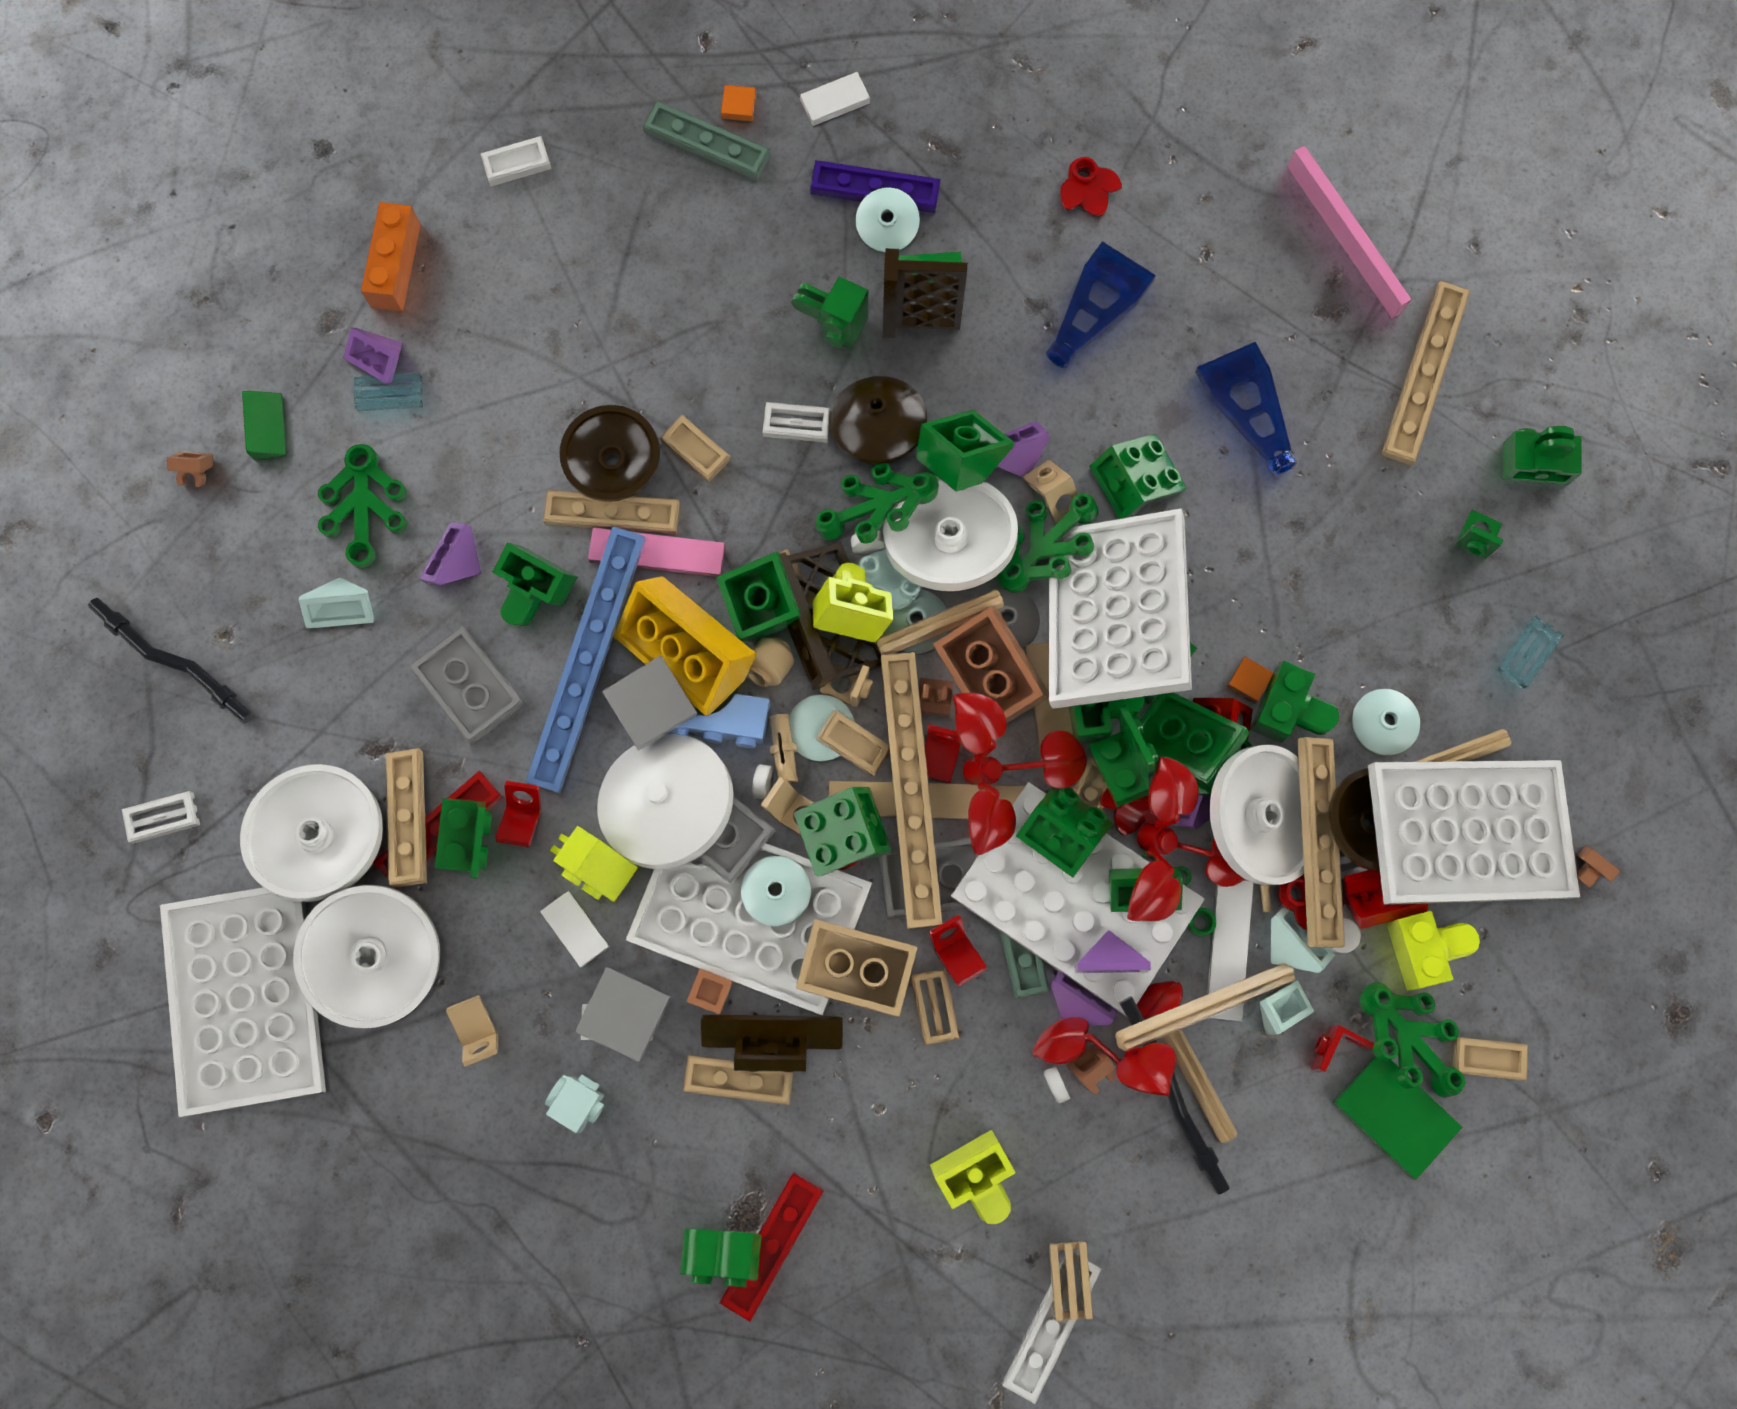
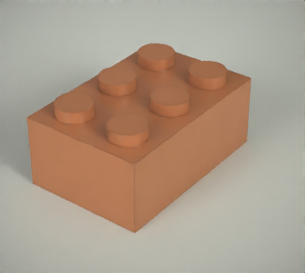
M987 608L933 644L961 692L982 694L996 701L1004 712L1006 725L1049 698L1047 688L997 609Z

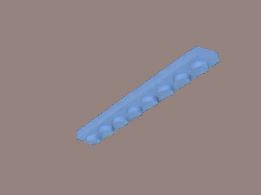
M612 527L525 781L527 784L537 785L540 788L561 793L646 542V538L643 535Z

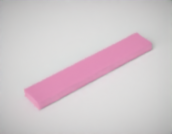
M1305 146L1298 148L1290 159L1287 166L1390 317L1393 319L1402 314L1411 301V297Z

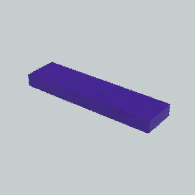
M815 160L810 194L862 202L868 194L877 189L895 188L908 194L915 202L918 211L935 213L941 179Z

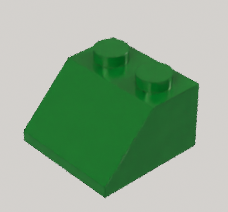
M972 409L921 424L916 459L957 492L982 484L1012 450L1014 441Z
M773 552L716 577L736 636L741 641L756 642L760 638L768 637L784 630L801 616L779 552Z

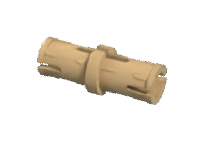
M776 714L769 716L768 721L770 723L773 745L770 747V755L774 756L777 780L779 777H782L789 784L798 783L799 778L797 777L794 753L797 752V746L792 742L790 715Z

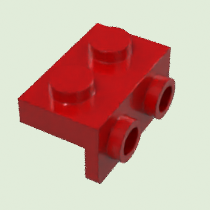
M1367 870L1344 877V901L1360 929L1428 912V903L1384 905L1380 872Z

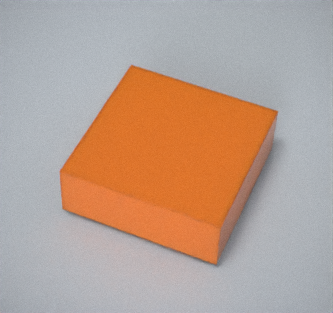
M724 85L721 118L753 122L756 88Z
M1244 656L1226 687L1256 704L1274 673Z

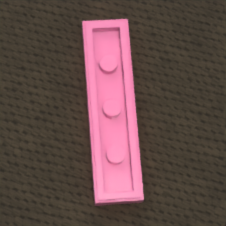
M593 528L588 555L590 563L600 564L611 533L610 529ZM637 533L646 538L637 568L710 577L722 575L726 547L723 542Z

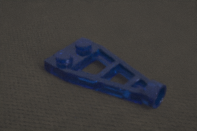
M1102 241L1083 268L1057 338L1046 352L1048 359L1058 367L1067 368L1077 353L1139 303L1154 282L1156 275ZM1097 281L1120 294V298L1108 308L1103 309L1089 300L1091 288ZM1080 309L1098 319L1087 332H1083L1072 325Z
M1253 342L1198 366L1195 373L1209 399L1264 458L1273 476L1281 475L1296 466L1297 461L1291 452L1292 449L1272 372L1257 343ZM1253 382L1258 387L1261 403L1248 410L1242 409L1231 398L1230 391ZM1267 413L1273 424L1274 433L1266 437H1260L1249 420ZM1276 451L1282 452L1277 456L1274 455Z

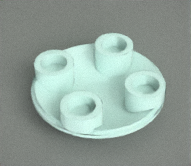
M885 549L867 555L860 561V567L865 570L866 583L872 584V588L891 593L893 610L907 607L919 596L922 586L911 582L901 575L890 562Z
M814 695L799 702L792 710L789 719L792 742L796 744L797 752L806 760L823 762L840 756L816 740L817 735L833 710L839 711L854 721L849 708L839 699L829 695Z

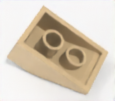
M814 919L796 989L862 1009L900 1018L918 947Z

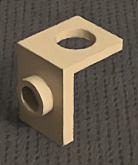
M1047 460L1023 476L1024 482L1044 497L1052 521L1057 524L1070 511L1072 499L1078 495L1072 477L1051 460ZM1069 494L1071 501L1068 507L1064 510H1057V500L1062 495Z
M832 662L835 671L846 668ZM863 665L859 674L849 676L851 687L847 692H836L832 688L831 682H829L820 689V694L835 697L843 703L857 708L861 698L867 699L873 681L869 679L870 667Z
M779 777L761 806L776 821L801 835L799 827L795 823L794 813L801 808L814 804V802L800 795L785 779Z
M480 995L446 1009V1013L463 1046L462 1063L464 1067L498 1053V1033ZM488 1046L483 1051L473 1054L477 1049Z

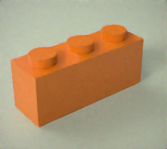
M379 202L361 287V293L371 308L403 312L421 226L410 205Z

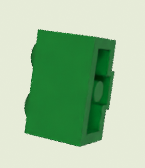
M840 276L837 278L829 294L807 283H801L797 290L798 294H795L791 301L793 307L817 319V322L822 324V337L830 345L837 348H842L843 346L851 350L868 320L869 290Z
M1550 426L1542 433H1536L1535 429L1523 428L1514 431L1503 442V480L1569 485L1582 474V436H1575L1574 429L1571 427Z
M507 542L492 573L509 582L507 587L510 590L500 608L502 619L511 625L528 626L532 622L542 601L552 605L563 606L578 577L523 546Z
M1283 660L1273 672L1274 675L1267 686L1250 730L1279 743H1282L1291 735L1295 725L1314 734L1325 735L1337 725L1339 712L1333 704L1308 694L1315 677L1314 673Z
M1145 696L1069 706L1073 735L1080 743L1099 741L1109 737L1113 732L1111 719L1119 718V708L1126 705L1131 716L1138 714L1143 707Z

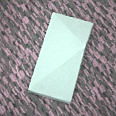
M341 577L301 595L298 599L306 629L374 623L375 620L368 591Z
M1282 906L1271 918V964L1281 965L1284 963L1295 969L1320 973L1334 958L1335 954L1329 948L1308 947L1307 931L1298 925L1293 911Z
M1298 980L1260 1001L1265 1036L1280 1034L1314 1012Z

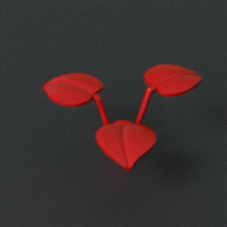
M961 693L953 695L956 733L961 745L967 751L977 753L974 754V758H970L965 762L963 775L969 784L978 785L980 790L972 797L968 809L969 836L974 854L982 855L1005 844L1012 837L1016 828V814L1013 805L1007 799H999V791L989 784L996 783L1002 776L1003 771L1044 767V780L1047 785L1057 789L1068 788L1082 777L1086 768L1087 757L1084 748L1074 735L1067 731L1057 730L1048 733L1041 742L1040 754L1043 761L1001 765L996 758L986 756L997 747L995 739L1003 736L1006 731V718L1002 708L988 696L978 693Z
M1167 757L1158 758L1157 770L1151 782L1148 796L1151 813L1159 820H1156L1155 824L1147 823L1143 825L1137 835L1139 847L1146 850L1147 855L1153 856L1156 860L1143 868L1135 883L1127 914V919L1132 921H1160L1171 916L1180 902L1181 886L1176 878L1171 877L1174 873V868L1160 855H1167L1176 848L1210 857L1205 873L1208 879L1216 885L1231 887L1244 880L1225 861L1215 839H1213L1211 851L1178 842L1175 832L1167 827L1178 823L1180 814L1186 815L1193 812L1199 795L1197 781L1189 769L1178 761Z
M1175 981L1150 984L1137 1003L1144 1019H1149L1180 1006L1183 998V987L1180 982ZM1072 1017L1059 1020L1049 1026L1040 1035L1033 1048L1034 1058L1057 1065L1074 1061L1086 1049V1042H1091L1117 1064L1116 1076L1124 1086L1148 1094L1169 1096L1171 1079L1176 1066V1054L1173 1048L1167 1044L1151 1043L1143 1048H1134L1127 1051L1124 1059L1121 1060L1093 1034H1087L1089 1024L1085 1019Z

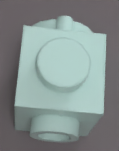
M563 1074L546 1099L545 1105L549 1107L546 1115L573 1132L581 1133L588 1121L593 1124L604 1108V1104L600 1102L604 1094L597 1090L600 1084L584 1074H581L579 1079L575 1076L567 1077Z

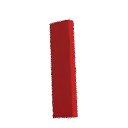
M480 770L448 797V799L485 802V810L487 811L503 798ZM442 803L425 817L427 863L437 853ZM387 849L373 863L389 881Z
M792 1173L758 1233L762 1236L757 1281L747 1280L746 1287L728 1286L719 1304L751 1322L824 1190L796 1173Z

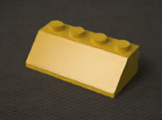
M663 576L635 583L613 636L645 665L661 655L691 704L705 716L710 715L744 682L757 655Z

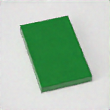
M1173 692L1158 694L1140 719L1144 734L1141 735L1146 744L1151 743L1154 746L1158 758L1167 757L1178 761L1189 769L1198 783L1210 789L1213 787L1216 776L1223 764L1238 751L1250 734L1246 727Z
M1374 1055L1332 1103L1410 1178L1417 1180L1463 1127L1420 1086L1411 1089L1403 1088L1397 1080L1399 1067L1392 1060L1383 1062Z

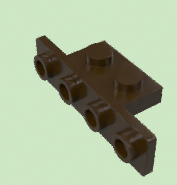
M702 1015L701 1045L707 1048H735L734 1071L806 1072L807 1049H842L843 1018L838 1016Z

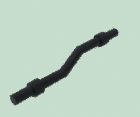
M94 598L89 602L88 607L104 621V627L113 635L121 636L145 659L187 673L212 695L211 700L221 709H227L243 724L251 720L253 714L236 699L237 695L228 686H221L195 661L153 648L129 626V620L120 612L112 611L99 598Z
M1132 996L1119 1003L1131 1025L1145 1020ZM1154 1040L1149 1043H1146L1143 1045V1047L1151 1043H1157V1041ZM1173 1072L1170 1094L1167 1097L1175 1119L1195 1153L1193 1159L1200 1171H1205L1218 1195L1225 1193L1230 1187L1217 1165L1219 1159L1213 1148L1207 1147L1188 1113L1175 1073Z

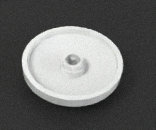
M936 476L939 483L936 498L930 503L917 506L909 518V525L906 529L899 532L892 531L887 519H885L883 537L887 556L901 575L922 587L939 591H960L977 587L997 576L1012 559L1018 538L1016 514L1008 499L999 490L986 482L955 492ZM905 501L895 504L893 509L901 508Z
M666 734L638 751L635 745L632 746L611 766L599 791L597 804L599 825L611 847L628 861L650 869L678 867L701 856L720 837L732 811L733 785L725 764L708 745L690 736Z
M1258 745L1236 752L1221 767L1211 792L1210 821L1217 847L1228 865L1238 875L1250 882L1260 885H1279L1292 882L1304 874L1299 760L1295 754L1280 746Z
M322 764L306 765L291 769L267 783L251 801L243 818L240 831V848L243 861L252 877L260 885L281 898L297 902L324 900L336 892L353 886L363 877L374 862L383 834L381 810L376 798L367 786L355 775L344 769Z
M362 885L347 888L334 893L320 902L302 923L293 951L296 981L309 1004L327 1019L353 1028L381 1027L405 1017L428 995L436 980L440 964V944L437 931L425 910L406 894L378 885Z

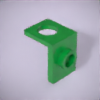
M1472 510L1455 545L1465 549L1470 554L1486 559L1502 545L1503 539L1497 537L1502 523ZM1483 523L1488 527L1489 533L1472 525Z

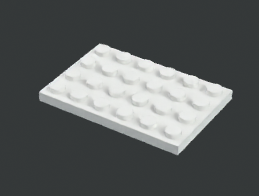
M1182 508L1072 527L1057 543L1072 541L1075 535L1085 532L1091 535L1094 542V550L1086 556L1078 554L1064 556L1068 559L1071 566L1069 576L1064 579L1049 578V703L1052 709L1192 690L1185 520ZM1082 542L1079 544V547L1087 545L1088 542ZM1060 565L1055 570H1061L1065 565Z
M1561 760L1374 762L1368 765L1384 905L1573 899L1580 897Z
M1028 782L1013 804L1016 814L1014 834L1002 846L976 858L951 895V898L1126 1016L1119 1003L1132 996L1137 1005L1205 898L1183 885L1182 910H1175L1171 916L1160 921H1132L1127 919L1128 912H1111L1109 869L1144 868L1150 862L1108 834H1105L1077 874L1072 878L1016 837L1035 807L1046 796V793ZM1110 930L1150 961L1151 970L1147 972L1075 973V965Z
M765 843L732 885L700 859L696 858L678 867L654 869L626 941L823 1016L829 998L796 989L814 919L855 930L872 883L839 870L817 877L810 859ZM770 856L787 857L797 862L806 872L811 885V896L806 910L798 919L782 926H769L755 920L746 910L741 897V885L748 869L757 861ZM774 883L769 887V893L772 896H778L782 892V886L778 883Z
M262 887L160 905L179 1117L326 1092L318 1012L302 994L296 981L293 966L295 940L302 923L307 917L306 902L281 898Z

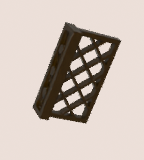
M885 248L882 338H895L896 328L960 330L968 263L899 260V249Z
M842 542L788 556L786 552L779 554L801 615L787 627L812 690L825 687L829 682L859 674L863 665L870 667V670L881 667V654L877 647V642L873 643L857 639L856 646L853 652L836 644L840 634L835 633L831 641L821 636L819 630L813 627V607L808 605L805 596L808 590L818 594L821 587L812 583L817 571L827 577H833L836 573L820 564L824 556L835 553L840 566L844 563H850ZM801 562L812 568L808 580L796 575L792 564ZM862 643L874 648L878 659L869 661L857 655ZM833 651L849 659L845 669L834 670L830 660Z

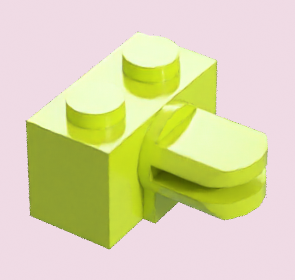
M854 563L842 564L833 577H828L812 601L813 627L848 637L876 643L893 621L891 593L872 588V584L866 583L865 570Z
M579 826L575 828L569 838L562 833L557 839L564 843L561 849L552 845L549 850L556 855L553 861L564 868L561 875L578 887L583 881L585 884L581 889L597 900L604 895L615 902L638 869L637 866Z
M1432 911L1386 923L1407 991L1454 980L1448 961L1472 955L1478 950L1480 944L1479 935L1470 924L1457 923L1437 928Z
M993 1130L986 1132L930 1164L934 1178L952 1210L970 1200L979 1217L987 1224H998L1008 1217L1011 1212V1203L1000 1182L1016 1172Z

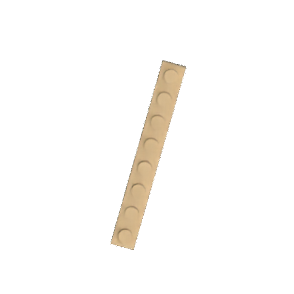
M915 652L881 655L907 929L937 927L943 923Z

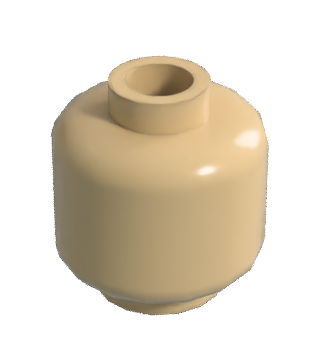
M779 637L760 638L752 648L757 655L747 674L749 680L763 688L778 686L794 665V657L790 651V645Z

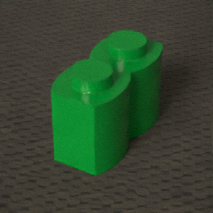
M685 1229L680 1274L689 1275L690 1283L712 1285V1277L725 1278L724 1286L746 1287L747 1280L757 1281L762 1235L745 1232Z

